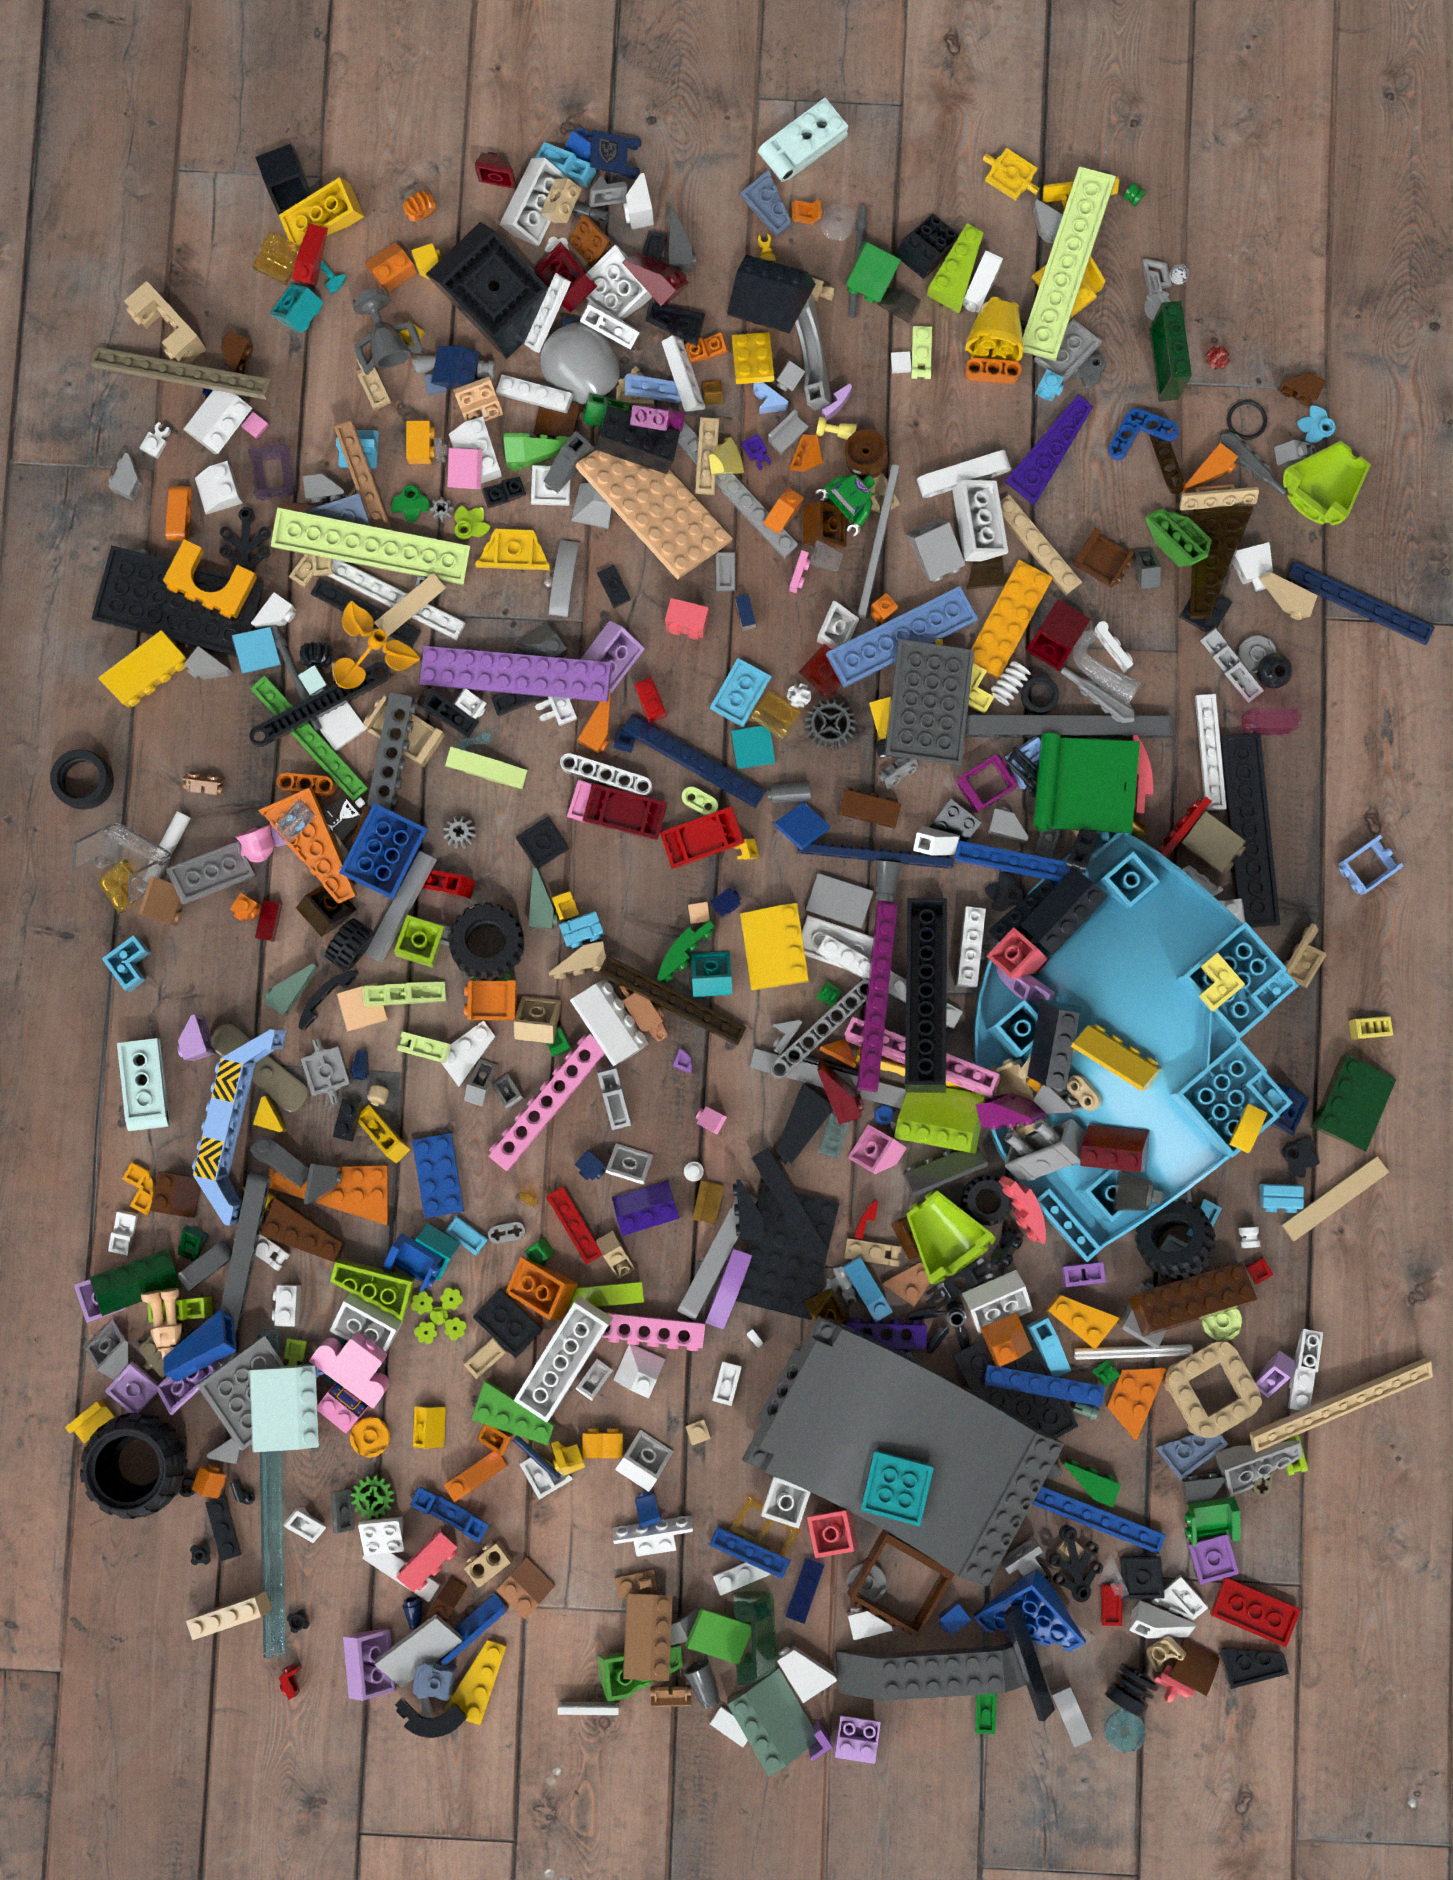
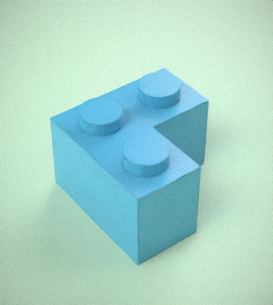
M133 935L103 957L102 960L123 989L131 992L146 981V978L135 964L151 952L140 937Z

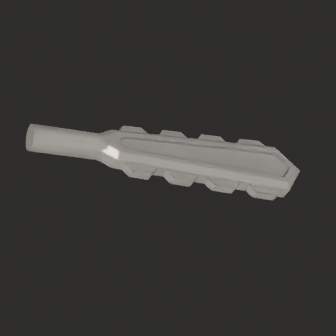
M1067 667L1062 669L1061 673L1077 684L1080 693L1084 696H1089L1094 704H1099L1101 709L1106 713H1110L1114 720L1121 723L1134 722V709H1132L1131 705L1121 702L1119 697L1114 694L1110 695L1108 690L1098 687L1094 681L1080 678Z

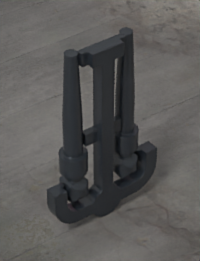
M1015 746L1006 763L1024 781V784L1030 787L1028 793L1032 797H1036L1037 785L1033 784L1034 782L1027 777L1030 776L1037 783L1038 766L1034 765ZM1012 760H1015L1026 773L1023 774L1012 763Z

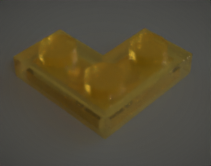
M127 859L121 860L97 882L118 914L123 913L135 903L125 885L137 874Z

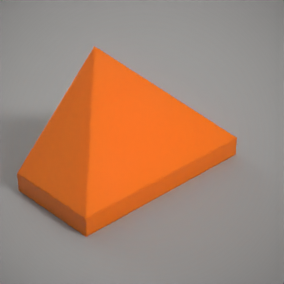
M802 434L789 467L791 471H806L823 463L818 436Z
M846 1039L823 1045L819 1049V1051L853 1068L856 1066L853 1053Z

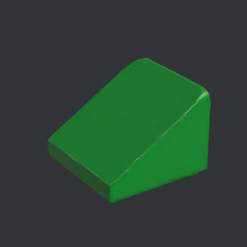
M544 1237L525 1250V1253L531 1261L541 1264L554 1255L555 1251Z

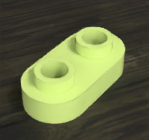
M687 787L682 792V801L686 806L704 816L717 812L718 803L712 796L695 787ZM690 794H693L695 796V799L693 801H690L688 799V796ZM711 804L712 808L710 810H706L705 805Z

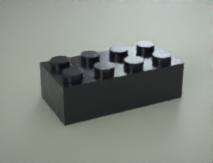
M607 406L601 419L594 449L667 474L674 461L680 431L667 427V431L630 425V413Z

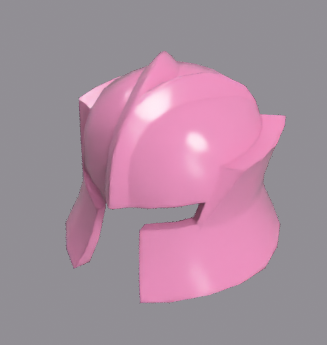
M270 823L259 829L254 827L235 836L241 844V857L246 856L255 863L266 861L275 847L271 836Z

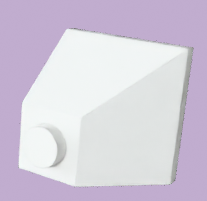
M629 1344L613 1380L627 1389L649 1398L666 1359L638 1346Z

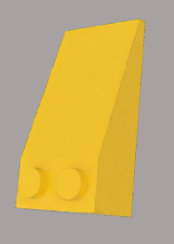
M340 177L279 215L294 250L300 248L309 223L328 228V236L351 226L365 217L351 183Z

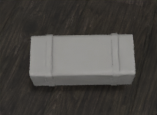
M1039 1119L1033 1127L1037 1131L1036 1133L1020 1138L1012 1130L1004 1138L1011 1145L1005 1161V1167L1021 1182H1027L1080 1162L1081 1148L1086 1131L1073 1119L1052 1127L1043 1119Z

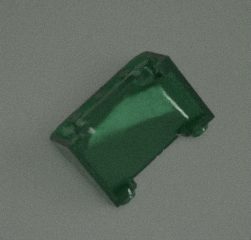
M768 1591L733 1592L735 1617L742 1622H751L752 1653H746L745 1660L741 1664H736L737 1685L752 1684L771 1674L776 1669L774 1599Z

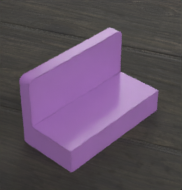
M820 1720L812 1724L814 1736L818 1740L809 1748V1755L812 1761L832 1748L831 1736Z

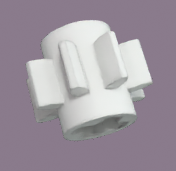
M795 683L794 686L789 688L787 697L791 701L790 705L798 708L799 706L804 707V705L810 702L811 691L807 690V685Z

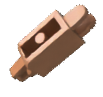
M618 985L626 997L622 1002L640 1030L646 1033L649 1032L657 1042L668 1037L662 1024L663 1020L661 1018L664 1015L660 1008H654L650 1000L636 993L629 995L627 988Z

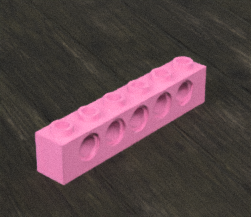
M604 1312L613 1318L610 1323V1331L604 1332L602 1338H608V1342L619 1343L620 1339L628 1340L627 1344L639 1345V1342H647V1346L651 1347L667 1344V1348L679 1349V1346H686L689 1351H699V1348H703L704 1322ZM621 1324H628L630 1326L628 1334L620 1332L619 1327ZM641 1326L649 1327L650 1334L648 1336H642L639 1333ZM661 1328H667L670 1331L668 1338L664 1339L659 1336ZM681 1330L689 1332L690 1338L683 1341L679 1338L678 1334Z

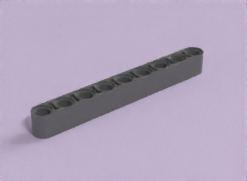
M253 1172L249 1173L220 1308V1310L233 1317L236 1344L271 1182V1176Z

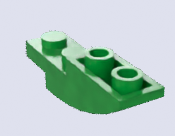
M710 920L695 933L689 927L679 936L663 960L657 978L658 982L666 984L674 977L673 973L677 969L682 971L689 965L688 960L690 957L686 952L689 950L691 953L699 946L697 942L702 938L708 939L714 933L712 930L715 926Z

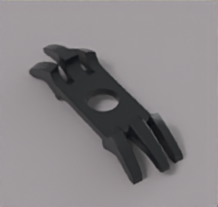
M985 1256L965 1269L927 1290L926 1294L929 1295L939 1288L942 1289L926 1302L930 1304L946 1296L947 1298L935 1306L937 1311L962 1293L995 1276V1272H991L980 1278L978 1277L994 1264L991 1262L974 1270L976 1266L987 1260ZM958 1277H962L966 1281V1285L962 1289L955 1287L954 1282Z

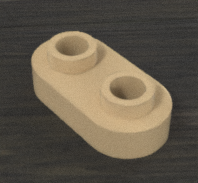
M1077 1074L1068 1079L1067 1088L1084 1109L1093 1111L1101 1106V1094L1085 1076Z

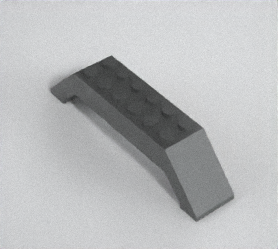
M1031 1638L1038 1657V1645L1034 1643L1035 1639ZM1012 1642L999 1646L893 1653H871L856 1651V1649L836 1651L839 1693L879 1701L1007 1693L1026 1685Z

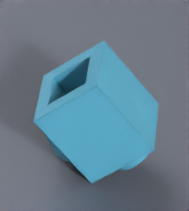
M1047 369L1035 394L1052 402L1056 395L1060 396L1064 385H1062L1064 377Z

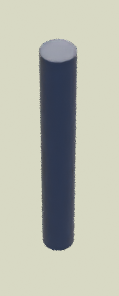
M516 1435L512 1441L555 1481L562 1476L520 1436Z

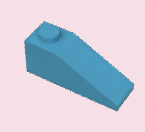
M860 1256L842 1266L875 1322L893 1312Z

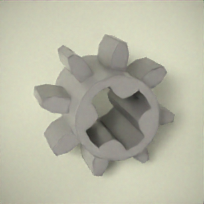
M442 497L437 502L433 500L434 508H430V512L435 513L433 515L434 520L439 518L444 523L445 519H452L450 513L455 510L453 507H449L451 501L447 500L445 502Z

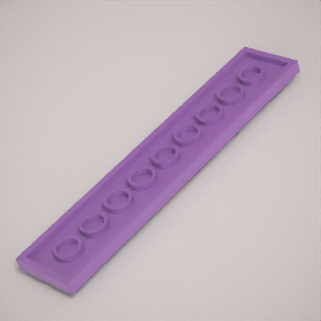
M424 646L420 685L608 702L613 663Z

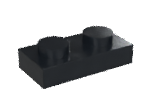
M342 1099L333 1137L353 1142L363 1103Z

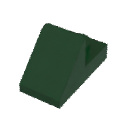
M186 1224L182 1230L178 1255L191 1261L197 1260L208 1238V1233Z

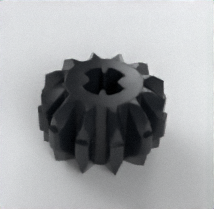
M319 642L304 643L301 646L299 654L301 664L307 667L315 665L316 668L320 669L331 665L333 660L331 646Z

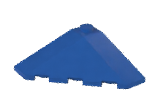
M1038 1570L1022 1577L973 1615V1618L986 1632L994 1633L995 1629L1007 1632L1006 1636L1010 1637L1003 1613L1013 1603H1018L1023 1612L1030 1636L1035 1639L1034 1643L1050 1646L1051 1643L1063 1645L1062 1650L1072 1651L1086 1643L1084 1636L1055 1590Z

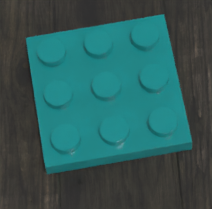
M875 1450L861 1511L920 1527L934 1465Z

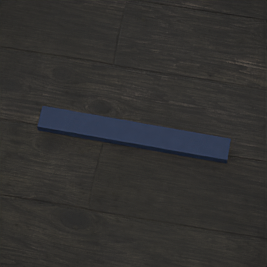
M1293 562L1286 576V580L1420 644L1426 645L1435 628L1298 562Z

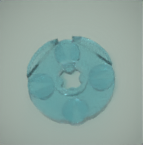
M1119 1709L1110 1715L1105 1723L1104 1735L1109 1745L1119 1753L1134 1752L1143 1745L1146 1732L1140 1717L1127 1710ZM1129 1727L1128 1731L1130 1732V1734H1125L1122 1737V1732L1120 1731L1121 1728Z

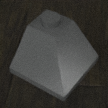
M547 622L515 643L522 655L563 658L568 655L567 648Z
M310 1164L303 1204H314L336 1189L338 1183L341 1184L343 1179L341 1167Z

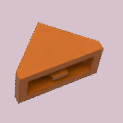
M484 1424L477 1440L503 1456L513 1434Z

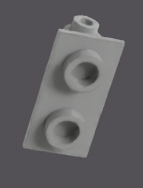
M899 758L895 761V764L898 766L896 769L891 764L880 771L881 774L878 776L882 782H885L886 788L889 789L892 786L898 785L903 778L913 774L919 768L917 760Z

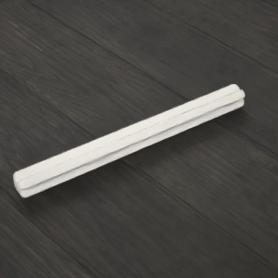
M1190 1344L1159 1345L1157 1350L1151 1346L1074 1349V1358L1077 1360L1189 1356L1193 1354V1347Z

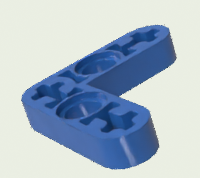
M1138 408L1132 409L1127 413L1108 448L1109 455L1113 460H1122L1127 455L1140 431L1166 441H1173L1179 436L1178 425L1171 420ZM1138 415L1139 419H1135V421H1133L1132 417L1136 418ZM1151 421L1158 422L1157 427L1153 429L1149 428L1148 424ZM1173 428L1174 432L1167 434L1166 430L1170 431ZM1125 431L1132 432V435L1129 438H1123L1121 436L1122 433ZM1119 447H1120V448H1121V452L1118 451V452L1115 454V453H1114V449H1115V450H1118Z

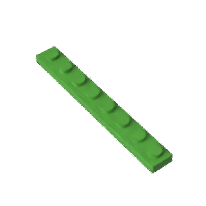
M265 676L250 688L275 716L293 707ZM305 724L302 728L290 732L354 802L369 790L309 724Z

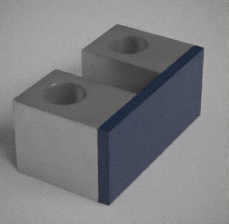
M749 594L735 597L742 631L756 628Z

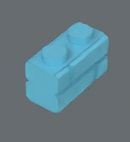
M596 911L559 924L566 946L572 947V949L583 946L582 942L590 940V942L602 939L601 935H604Z
M1259 1185V1207L1265 1208V1212H1277V1208H1285L1287 1213H1297V1209H1303V1185Z

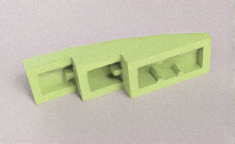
M450 747L445 764L446 767L519 789H523L528 772L525 769Z
M417 982L362 987L363 1006L446 1001L445 982Z

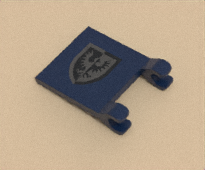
M593 129L591 135L590 167L624 175L635 180L640 175V169L638 167H627L628 148L636 151L638 147H641V139L627 138Z

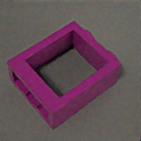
M997 754L966 772L955 781L976 814L1017 788L1015 776L1012 773H1008L1005 768L1007 765L1004 759L998 757ZM993 764L1007 785V788L982 803L967 780Z

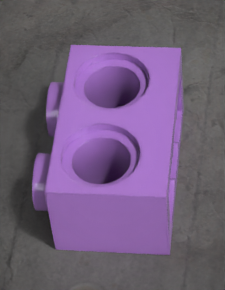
M1101 1261L1060 1266L1062 1284L1065 1287L1106 1282L1104 1264Z

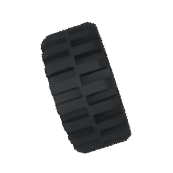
M485 902V906H480V903L474 904L472 909L469 907L464 909V913L462 915L458 914L455 918L456 922L452 923L450 927L451 933L448 936L450 952L457 967L464 971L467 976L476 977V980L482 981L483 978H487L488 981H493L494 977L499 976V979L505 977V973H511L514 970V966L520 963V957L524 953V935L519 920L513 916L509 909L504 910L503 906L499 904L492 906L491 903ZM483 926L496 927L505 936L503 950L490 958L475 956L468 946V939L472 932Z
M1178 1199L1177 1202L1172 1201L1136 1227L1138 1234L1135 1235V1242L1137 1243L1140 1255L1147 1266L1162 1277L1168 1278L1170 1275L1172 1279H1179V1276H1183L1184 1279L1189 1278V1274L1194 1272L1196 1275L1200 1272L1199 1269L1202 1266L1205 1268L1209 1264L1208 1258H1213L1214 1251L1212 1249L1216 1248L1215 1231L1201 1208H1197L1196 1204L1192 1202L1187 1204L1184 1199ZM1187 1226L1193 1230L1191 1241L1182 1250L1164 1252L1159 1249V1240L1169 1228Z

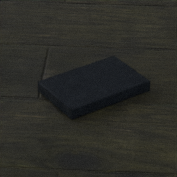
M501 1288L473 1316L515 1359L543 1330Z

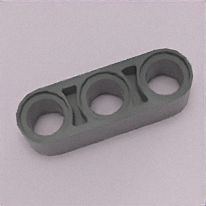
M221 1241L182 1270L177 1277L189 1292L231 1260L232 1252L225 1242Z

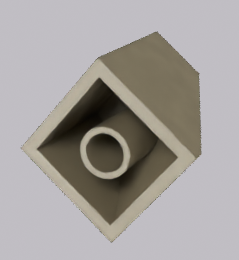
M1206 811L1182 842L1186 850L1221 874L1224 871L1228 873L1234 865L1233 859L1236 855L1240 857L1246 849L1244 839Z

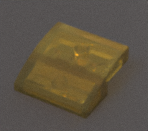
M270 231L262 243V250L253 262L252 267L254 270L287 285L293 275L295 260L300 246Z

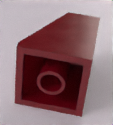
M1058 599L1029 644L1026 652L1059 671L1091 619Z

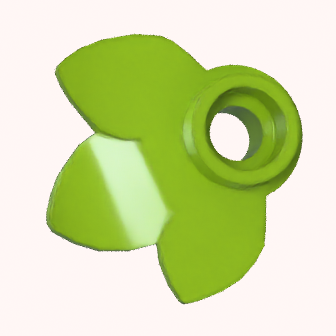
M461 505L456 510L454 515L456 521L454 531L458 538L482 537L490 530V526L483 523L484 510L482 507L468 512ZM465 527L468 529V531L466 533H462L461 529Z

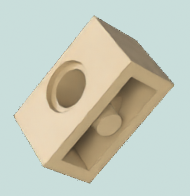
M569 178L555 179L540 213L553 223H567L582 188Z

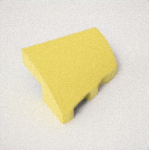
M731 437L725 438V442L719 444L716 450L709 454L711 474L744 473L742 459L736 444Z

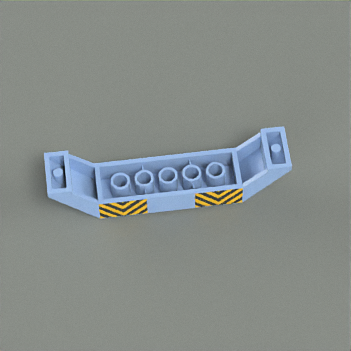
M285 1029L268 1030L220 1058V1061L216 1064L215 1072L217 1075L211 1085L212 1096L206 1106L208 1113L202 1124V1139L198 1141V1156L195 1158L192 1168L194 1170V1178L224 1225L230 1226L238 1223L242 1207V1201L229 1179V1174L255 1064L274 1050L283 1049L287 1033Z

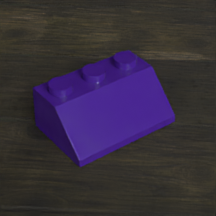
M668 1180L612 1197L622 1236L680 1218Z

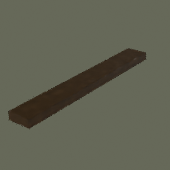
M609 955L606 956L598 974L736 1046L739 1044L746 1027Z

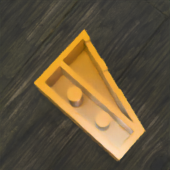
M1059 1294L1045 1308L1046 1311L1093 1349L1098 1347L1120 1319Z

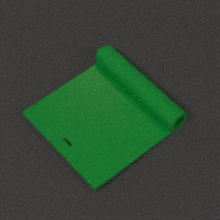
M1043 733L1040 743L1033 826L1036 827V830L1048 831V829L1079 831L1084 829L1094 832L1132 834L1140 741L1061 738L1060 735L1055 733Z

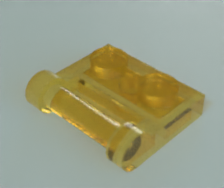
M768 691L749 720L752 722L756 721L777 735L776 738L782 741L801 712ZM761 712H764L783 725V728L780 729L760 715Z

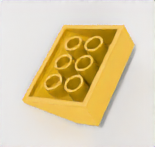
M161 630L98 677V679L123 705L129 708L130 706L137 705L143 696L153 693L156 690L155 687L159 684L169 681L171 675L176 671H182L186 667L184 663L188 658L177 644Z
M798 904L779 905L741 913L751 991L809 982Z

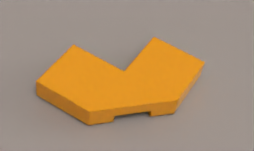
M131 1162L122 1180L139 1188L130 1206L149 1215L155 1189L151 1171L135 1162Z

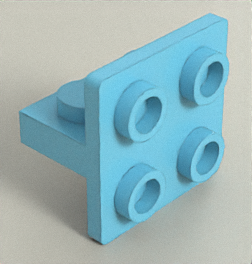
M357 430L370 469H376L379 432L376 430ZM336 438V447L339 450L338 465L340 468H348L338 438Z

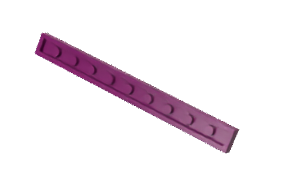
M881 900L877 902L857 1080V1089L877 1092L879 1085L898 907L897 903Z

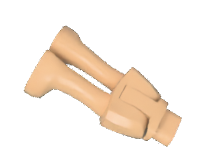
M169 1288L162 1291L154 1290L141 1294L142 1301L150 1303L152 1308L154 1328L150 1329L158 1351H161L162 1359L180 1344L182 1324L177 1323L175 1307L176 1298L179 1296V1288ZM162 1299L164 1300L165 1308H166V1317H167V1323H166V1324H164V1320H163Z

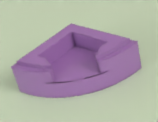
M680 1048L673 1067L691 1074V1058L685 1050Z

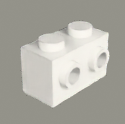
M280 1284L277 1285V1289H274L273 1300L276 1301V1308L272 1311V1321H275V1326L295 1327L299 1325L301 1285Z

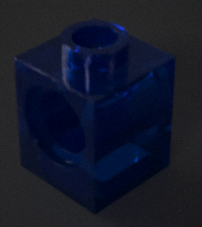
M728 888L711 900L710 903L721 919H723L741 906L739 902L741 897L736 890L732 891Z

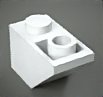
M922 826L916 834L913 850L929 855H955L960 835Z

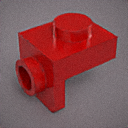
M293 1664L287 1666L278 1677L281 1683V1692L284 1696L287 1695L288 1700L296 1697L300 1692L292 1676L300 1671L302 1668L300 1664L295 1667Z

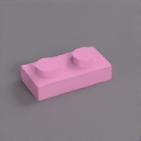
M801 550L789 588L791 592L797 593L798 588L802 589L805 577H802L804 570L808 571L811 559H808L809 552Z

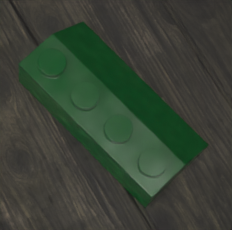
M168 1249L89 1277L102 1316L142 1302V1293L180 1288Z

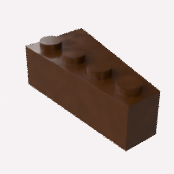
M274 1197L260 1234L261 1236L332 1262H336L341 1257L346 1243L280 1197Z

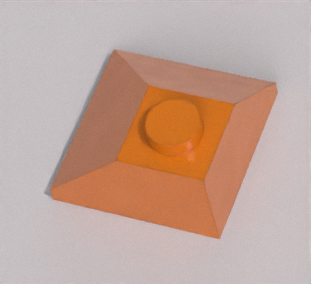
M1017 1312L980 1328L994 1363L997 1366H1003L1019 1359L1032 1350Z

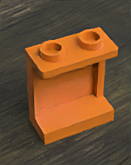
M468 980V984H465L464 995L468 996V1004H464V1016H467L468 1020L514 1021L517 1013L516 980Z

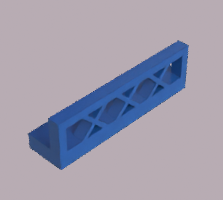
M497 1592L491 1595L454 1628L463 1637V1642L442 1657L441 1663L444 1666L507 1612L509 1607Z

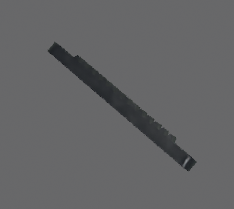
M383 662L375 663L364 669L366 673L365 679L358 687L345 689L335 684L255 726L249 733L251 742L257 747L266 746L285 735H289L290 732L302 728L305 724L308 725L311 721L323 717L324 714L344 706L345 703L357 699L360 695L370 692L389 680V667ZM378 668H383L386 674L380 678L375 675V671ZM263 732L265 734L264 740L256 741L254 739L255 733Z

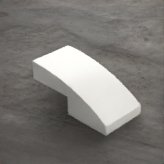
M120 1209L117 1211L108 1251L123 1255L129 1254L138 1213Z

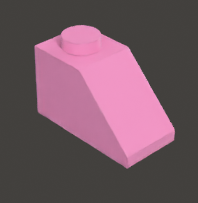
M706 1106L705 1109L700 1108L695 1118L698 1120V1125L718 1135L727 1117Z

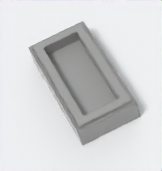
M716 552V591H735V552Z

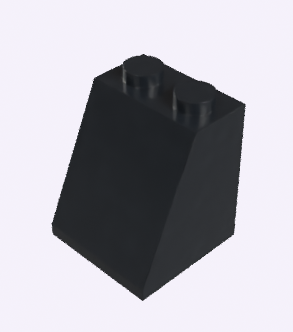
M291 144L255 157L265 186L278 214L283 213L311 195Z

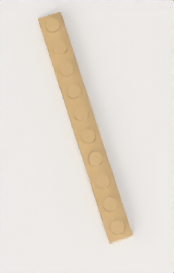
M1425 1357L1250 1432L1252 1448L1255 1452H1259L1433 1377L1431 1361Z

